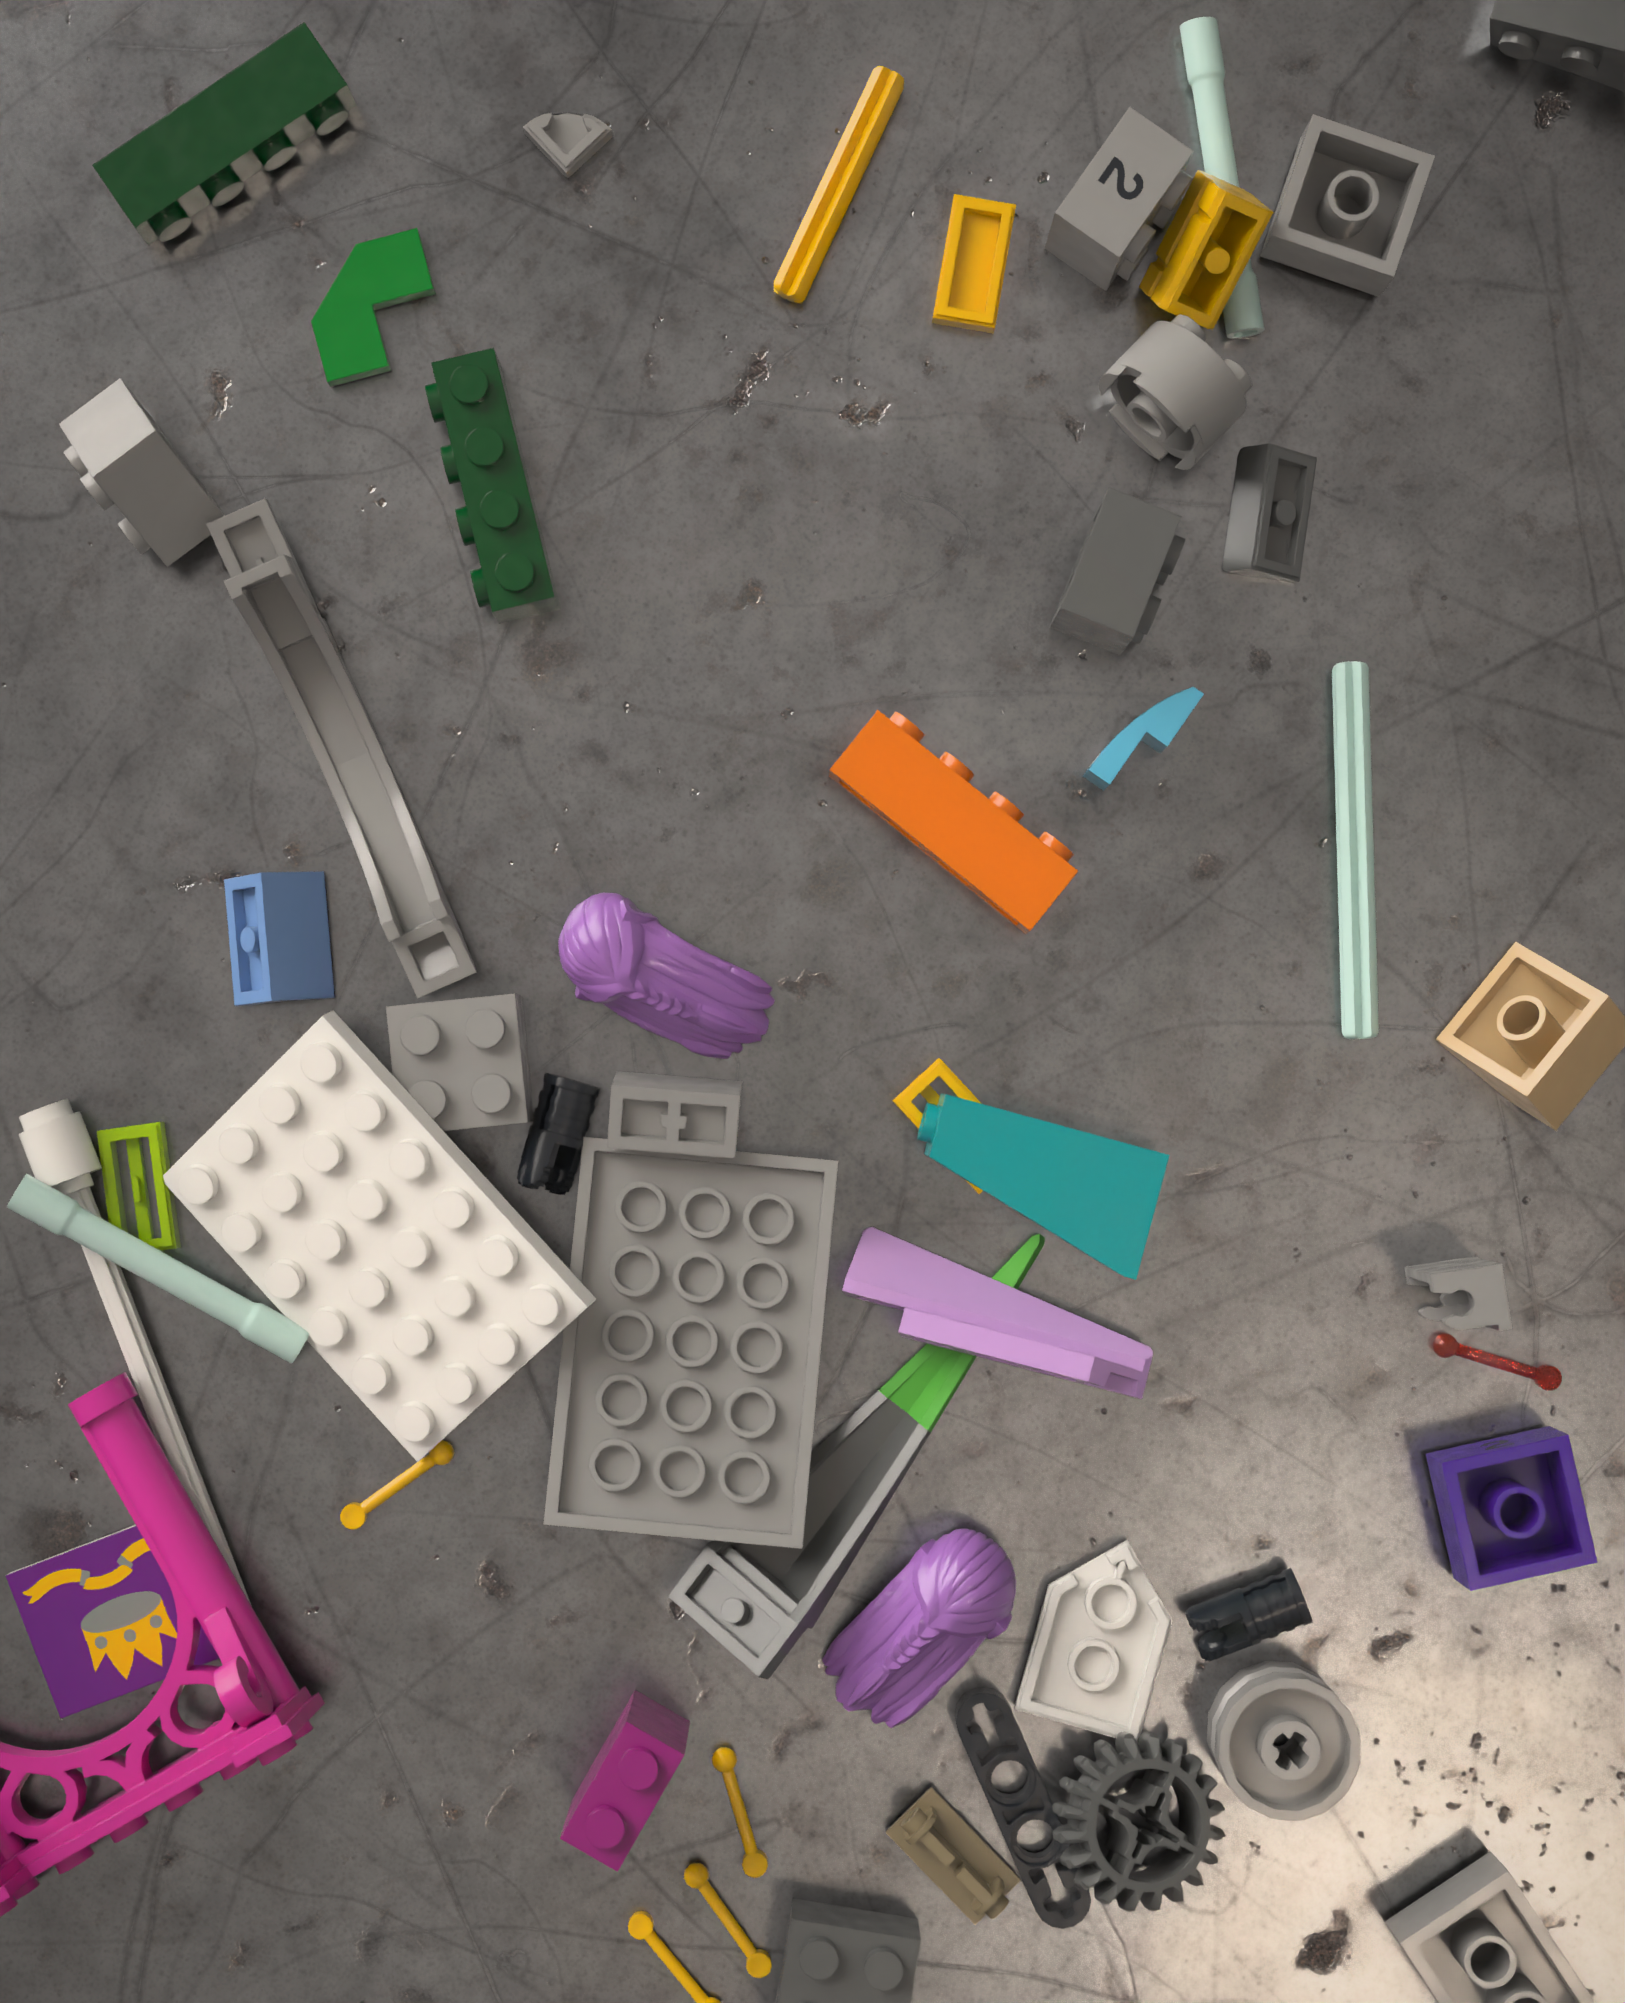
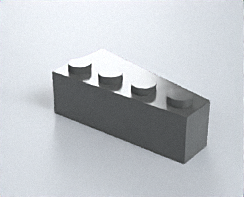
M1625 0L1495 1L1490 15V45L1498 47L1501 52L1510 57L1521 60L1533 59L1625 92Z

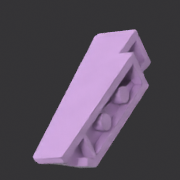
M874 1227L866 1228L863 1231L846 1275L842 1291L848 1297L904 1311L898 1331L902 1337L1142 1399L1153 1356V1351L1149 1346Z

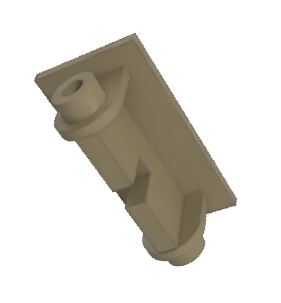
M932 1787L886 1830V1834L974 1925L985 1915L990 1919L996 1918L1009 1903L1005 1895L1021 1881V1878Z

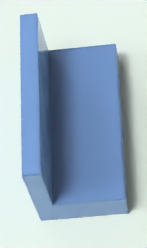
M324 871L261 872L224 879L234 1005H259L280 1001L335 998Z

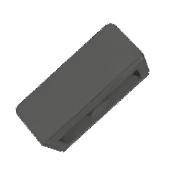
M1270 443L1247 446L1240 449L1222 565L1224 571L1287 582L1300 581L1317 457Z

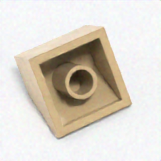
M1515 942L1436 1040L1507 1100L1556 1131L1625 1047V1016L1607 994Z

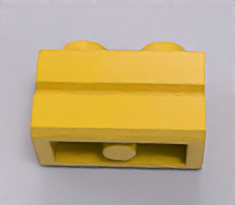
M1197 170L1156 252L1158 258L1155 262L1150 263L1139 288L1147 296L1151 297L1150 299L1159 308L1176 316L1179 314L1186 315L1198 325L1213 330L1273 211L1244 189L1204 171Z

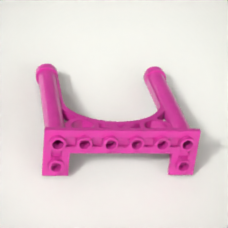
M126 1372L69 1403L68 1407L167 1579L173 1594L177 1613L176 1647L168 1673L156 1695L132 1722L117 1732L87 1745L62 1750L25 1749L0 1741V1768L11 1771L0 1792V1917L16 1907L18 1899L40 1885L36 1875L52 1866L56 1867L59 1874L69 1871L94 1854L90 1844L108 1834L114 1843L127 1838L149 1823L145 1813L162 1803L165 1804L169 1812L183 1806L204 1791L199 1782L219 1771L225 1781L247 1769L258 1759L261 1765L265 1766L280 1758L297 1746L296 1740L313 1729L309 1719L325 1704L319 1692L311 1696L306 1686L299 1689L135 1403L133 1398L139 1394ZM201 1627L219 1656L222 1666L194 1665ZM209 1684L215 1687L219 1699L225 1708L222 1720L215 1721L211 1726L203 1729L187 1725L181 1719L178 1712V1699L184 1685ZM159 1718L162 1730L155 1724ZM161 1732H164L171 1741L182 1747L195 1748L152 1773L149 1764V1749L154 1739ZM131 1743L126 1752V1757L114 1754ZM82 1767L83 1774L76 1768ZM30 1774L51 1776L61 1783L66 1793V1804L62 1811L47 1819H37L23 1809L20 1801V1791ZM94 1775L108 1776L117 1781L124 1789L84 1813H80L86 1802L87 1786L84 1778ZM22 1837L37 1840L26 1845Z

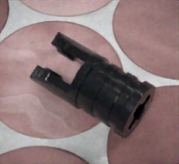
M545 1072L543 1088L539 1092V1102L533 1113V1123L528 1130L521 1162L517 1171L518 1184H521L522 1187L539 1189V1186L544 1187L545 1185V1190H549V1193L565 1195L566 1192H569L574 1181V1175L582 1153L583 1137H585L586 1132L589 1130L590 1117L594 1113V1103L599 1095L600 1088Z
M1291 1568L1283 1570L1281 1574L1276 1576H1268L1263 1581L1258 1583L1255 1581L1248 1584L1245 1588L1231 1590L1228 1593L1185 1610L1190 1627L1193 1630L1197 1629L1198 1632L1205 1631L1204 1636L1200 1637V1641L1197 1642L1199 1652L1205 1662H1210L1259 1644L1261 1640L1274 1638L1279 1633L1296 1629L1295 1627L1313 1623L1307 1603Z

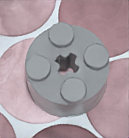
M1182 314L1177 315L1171 322L1157 321L1153 323L1099 380L1101 396L1110 389L1117 402L1109 412L1120 428L1139 447L1159 461L1168 453L1182 459L1174 467L1181 470L1191 469L1245 413L1247 405L1245 394L1252 387V382L1247 372L1236 362L1229 359L1223 360L1206 343V336L1201 327L1193 319Z

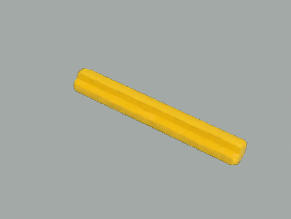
M877 66L873 69L774 280V292L788 301L802 303L805 300L904 89V78L889 68Z

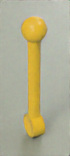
M441 1440L429 1451L427 1456L362 1503L352 1502L346 1505L340 1514L342 1524L351 1530L360 1528L366 1522L369 1512L436 1464H448L454 1456L452 1445L447 1441Z
M721 1747L713 1753L712 1764L717 1771L722 1773L745 1850L742 1860L743 1870L749 1877L757 1878L762 1876L767 1870V1856L762 1850L757 1849L734 1772L737 1756L732 1749Z
M701 1863L690 1864L684 1872L686 1884L701 1892L747 1957L746 1969L748 1973L755 1978L767 1976L772 1968L769 1953L763 1949L755 1948L708 1882L709 1872L707 1868Z
M637 1911L630 1917L628 1923L630 1935L638 1940L644 1939L696 2003H721L717 1998L706 1995L653 1930L654 1920L648 1912Z

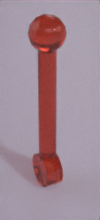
M1448 1333L1438 1335L1433 1341L1434 1352L1441 1358H1450L1455 1355L1534 1380L1539 1388L1546 1391L1557 1389L1562 1382L1561 1372L1552 1365L1544 1364L1538 1368L1457 1343L1456 1338Z

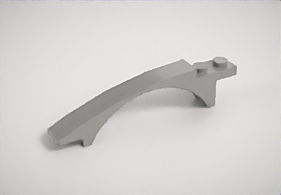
M264 498L207 523L206 525L231 577L224 581L225 586L273 669L313 750L356 850L376 906L380 924L388 941H392L417 998L477 973L458 923L369 716L325 618L321 617L269 500Z

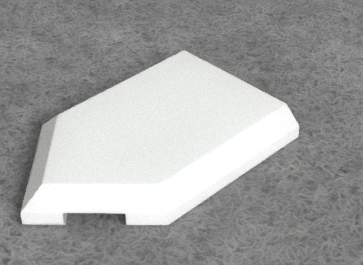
M1128 1540L1048 1584L1014 1706L1015 1710L1116 1738L1120 1732H1128L1133 1734L1138 1743L1172 1619Z

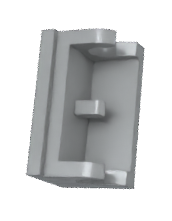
M616 1071L611 1085L607 1148L736 1159L743 1081Z
M1471 1256L1404 1267L1408 1285H1430V1292L1442 1293L1440 1295L1442 1305L1438 1307L1425 1306L1418 1310L1420 1316L1434 1321L1442 1320L1446 1326L1458 1330L1485 1326L1498 1331L1512 1329L1501 1263Z

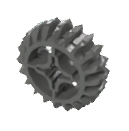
M1144 1731L1139 1737L1138 1743L1133 1734L1120 1732L1116 1737L1115 1749L1107 1741L1098 1740L1094 1742V1753L1097 1761L1093 1762L1082 1755L1074 1758V1764L1082 1774L1079 1780L1076 1781L1068 1777H1063L1059 1780L1060 1786L1071 1793L1069 1803L1059 1801L1052 1805L1055 1814L1067 1818V1824L1059 1826L1051 1832L1054 1840L1060 1843L1071 1844L1059 1857L1062 1865L1069 1869L1078 1868L1074 1882L1084 1890L1094 1887V1898L1109 1905L1117 1899L1118 1907L1128 1912L1135 1911L1139 1901H1141L1144 1908L1150 1911L1160 1910L1163 1894L1175 1903L1184 1901L1181 1882L1184 1880L1195 1887L1204 1885L1202 1875L1196 1867L1200 1861L1209 1865L1218 1863L1217 1856L1206 1849L1209 1839L1217 1841L1226 1837L1222 1828L1210 1824V1818L1218 1816L1226 1810L1223 1803L1215 1799L1206 1798L1218 1783L1210 1775H1198L1203 1764L1199 1756L1191 1753L1182 1756L1183 1747L1180 1742L1169 1738L1161 1744L1159 1736L1152 1732ZM1147 1769L1142 1780L1136 1778L1126 1793L1118 1796L1106 1793L1124 1775L1136 1770ZM1170 1786L1173 1787L1179 1804L1180 1821L1178 1829L1169 1818L1168 1809L1173 1794L1169 1792ZM1121 1808L1133 1814L1139 1811L1138 1813L1146 1818L1145 1822L1156 1827L1158 1833L1156 1834L1144 1828L1139 1831L1135 1825L1131 1824L1129 1818L1119 1814L1118 1809ZM1098 1812L1105 1817L1109 1828L1108 1838L1104 1845L1109 1850L1106 1858L1103 1856L1097 1840L1096 1818ZM1162 1846L1170 1848L1163 1858L1154 1865L1144 1870L1131 1872L1134 1864L1141 1865L1145 1856L1152 1849Z

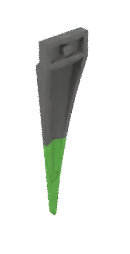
M1041 1234L1032 1236L992 1279L1018 1289L1042 1250L1045 1237ZM926 1344L885 1385L811 1453L802 1549L712 1540L705 1546L668 1597L754 1674L768 1680L805 1630L814 1627L977 1356Z

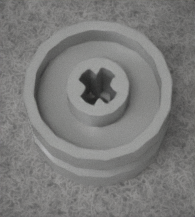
M1264 1661L1239 1670L1220 1687L1208 1712L1207 1742L1217 1769L1228 1787L1247 1808L1272 1820L1303 1821L1328 1812L1348 1794L1360 1769L1361 1737L1352 1712L1318 1674L1294 1662ZM1281 1734L1289 1738L1281 1746L1273 1744L1275 1739Z

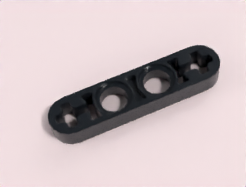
M982 1686L970 1689L962 1695L956 1704L954 1716L958 1733L1031 1902L1041 1920L1051 1927L1061 1929L1074 1927L1087 1915L1090 1909L1091 1896L1089 1889L1084 1890L1074 1882L1078 1868L1069 1869L1062 1865L1061 1862L1055 1863L1070 1844L1060 1843L1053 1838L1047 1849L1042 1852L1031 1853L1022 1849L1017 1843L1018 1831L1027 1821L1042 1820L1049 1824L1053 1830L1062 1826L1058 1815L1053 1812V1803L1017 1720L1004 1695L994 1688ZM979 1703H984L989 1711L999 1709L1002 1714L993 1719L1001 1744H1004L1010 1737H1014L1016 1741L1015 1745L995 1748L983 1759L979 1758L977 1752L990 1750L984 1732L980 1726L969 1728L966 1724L974 1718L973 1707ZM1008 1760L1019 1762L1028 1772L1027 1783L1023 1789L1014 1794L999 1792L991 1782L992 1772L996 1766ZM1054 1863L1063 1886L1066 1889L1078 1888L1077 1891L1070 1895L1071 1907L1061 1910L1056 1902L1045 1904L1044 1900L1050 1898L1052 1893L1044 1870L1041 1868L1049 1867ZM1041 1869L1035 1876H1031L1029 1870Z

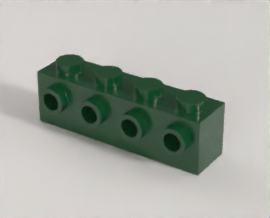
M490 348L432 362L436 383L425 385V390L435 423L446 422L451 442L450 445L440 447L449 484L461 483L466 506L456 508L455 512L464 546L476 545L481 568L470 570L479 607L491 606L492 613L499 624L561 609L502 367L495 349Z

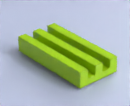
M165 1122L97 1131L109 1223L128 1233L116 1141L126 1140L139 1239L160 1251L181 1248L175 1197L173 1192L164 1184L163 1175L171 1168ZM142 1137H148L162 1238L154 1239Z

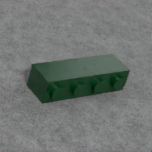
M303 22L92 166L148 245H151L158 239L160 241H168L183 233L191 224L192 220L190 217L208 205L219 206L236 197L244 187L243 182L264 168L267 171L274 170L288 162L296 153V146L313 134L325 135L337 129L346 121L349 116L348 111L355 107L356 103L347 83L305 22Z

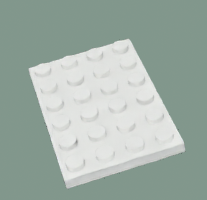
M334 1010L323 1015L163 1175L164 1184L282 1314L309 1333L307 1341L417 1462L596 1300L591 1292Z

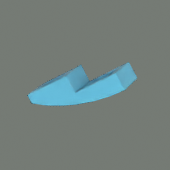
M1191 687L1152 706L1134 719L1104 748L1089 766L1083 777L1104 791L1111 784L1140 740L1161 753L1168 747L1204 693L1195 687Z

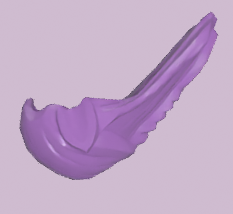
M606 892L595 894L576 905L569 913L559 936L558 948L562 968L572 983L576 985V998L602 1003L616 1012L617 1015L639 1027L675 1041L690 1051L707 1057L727 1059L731 1056L732 1052L739 1053L742 1051L741 1043L747 1044L761 1041L762 1035L766 1034L769 1020L763 1009L771 1007L775 1000L769 994L772 991V987L759 976L686 942L664 928L657 917L650 913L642 912L629 898H625L620 894Z
M963 1528L955 1529L951 1533L943 1535L937 1541L931 1539L920 1547L909 1564L834 1639L822 1659L824 1665L827 1666L826 1674L839 1676L836 1683L837 1701L843 1704V1708L849 1712L872 1709L871 1720L875 1724L885 1721L890 1728L903 1724L937 1695L941 1687L955 1676L974 1655L985 1639H993L1007 1629L1012 1619L1011 1611L1016 1594V1575L1013 1571L1014 1568L1011 1560L1007 1557L1002 1547H999L993 1539L987 1538L981 1532L976 1533L975 1530Z

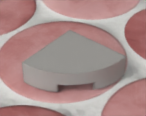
M547 113L534 118L523 126L524 134L567 179L613 137L612 129L588 114L559 113L552 115V113Z

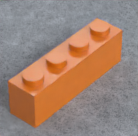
M877 710L830 768L829 777L1024 934L1030 932L1077 874L1078 870L1068 863L1074 854L1049 833L1044 831L1037 838L1018 823L1024 814L1001 794L994 791L988 799L969 783L974 777L973 772L953 755L945 751L940 758H937L919 743L925 736L924 733L906 717L895 711L888 718Z

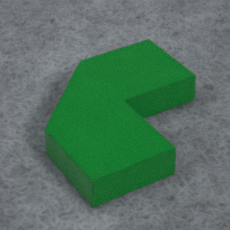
M417 228L356 244L312 318L313 331L326 379L330 387L391 371L375 310L436 294L421 236Z

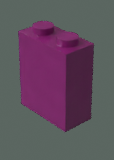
M635 1690L573 1797L560 1839L618 1872L685 1755L690 1721Z

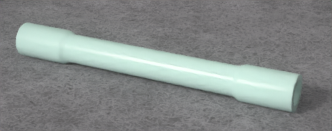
M1214 17L1194 18L1180 25L1187 79L1193 91L1204 169L1206 173L1239 187L1224 89L1225 68L1218 22ZM1249 259L1223 309L1227 338L1250 337L1260 334L1265 330L1257 277L1252 269L1251 259Z
M27 1173L7 1205L8 1209L48 1231L74 1240L236 1329L245 1339L291 1364L300 1353L309 1336L305 1329L283 1314L262 1303L250 1301L85 1210L76 1200Z

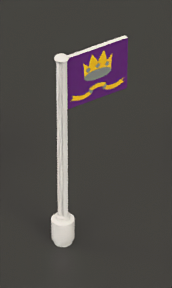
M65 1099L20 1116L19 1119L24 1132L18 1135L35 1178L76 1200L82 1208L101 1218L90 1189L94 1185L90 1173L100 1170L102 1167L81 1113H73L69 1100ZM81 1245L155 1438L249 1601L121 1267ZM136 1525L5 1575L60 1718L165 1679L176 1647V1606L167 1579ZM202 1627L200 1628L199 1645L194 1665H204L219 1659Z

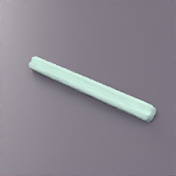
M1346 661L1337 663L1332 669L1341 1025L1344 1038L1371 1039L1377 1037L1379 1033L1369 667L1364 662Z

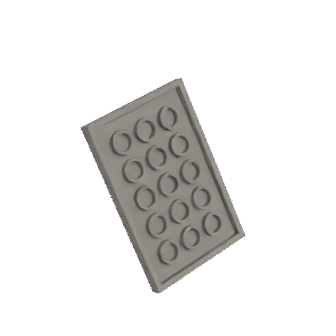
M583 1137L570 1270L596 1300L563 1330L544 1525L803 1548L838 1161L736 1151L735 1159L607 1148V1139Z

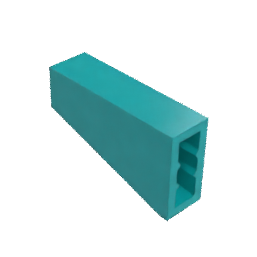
M940 1093L937 1105L926 1104L917 1140L927 1142L924 1152L925 1156L1110 1270L1124 1277L1137 1279L1170 1155Z

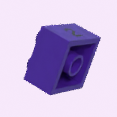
M1547 1426L1426 1453L1453 1578L1468 1590H1478L1598 1563L1568 1434Z

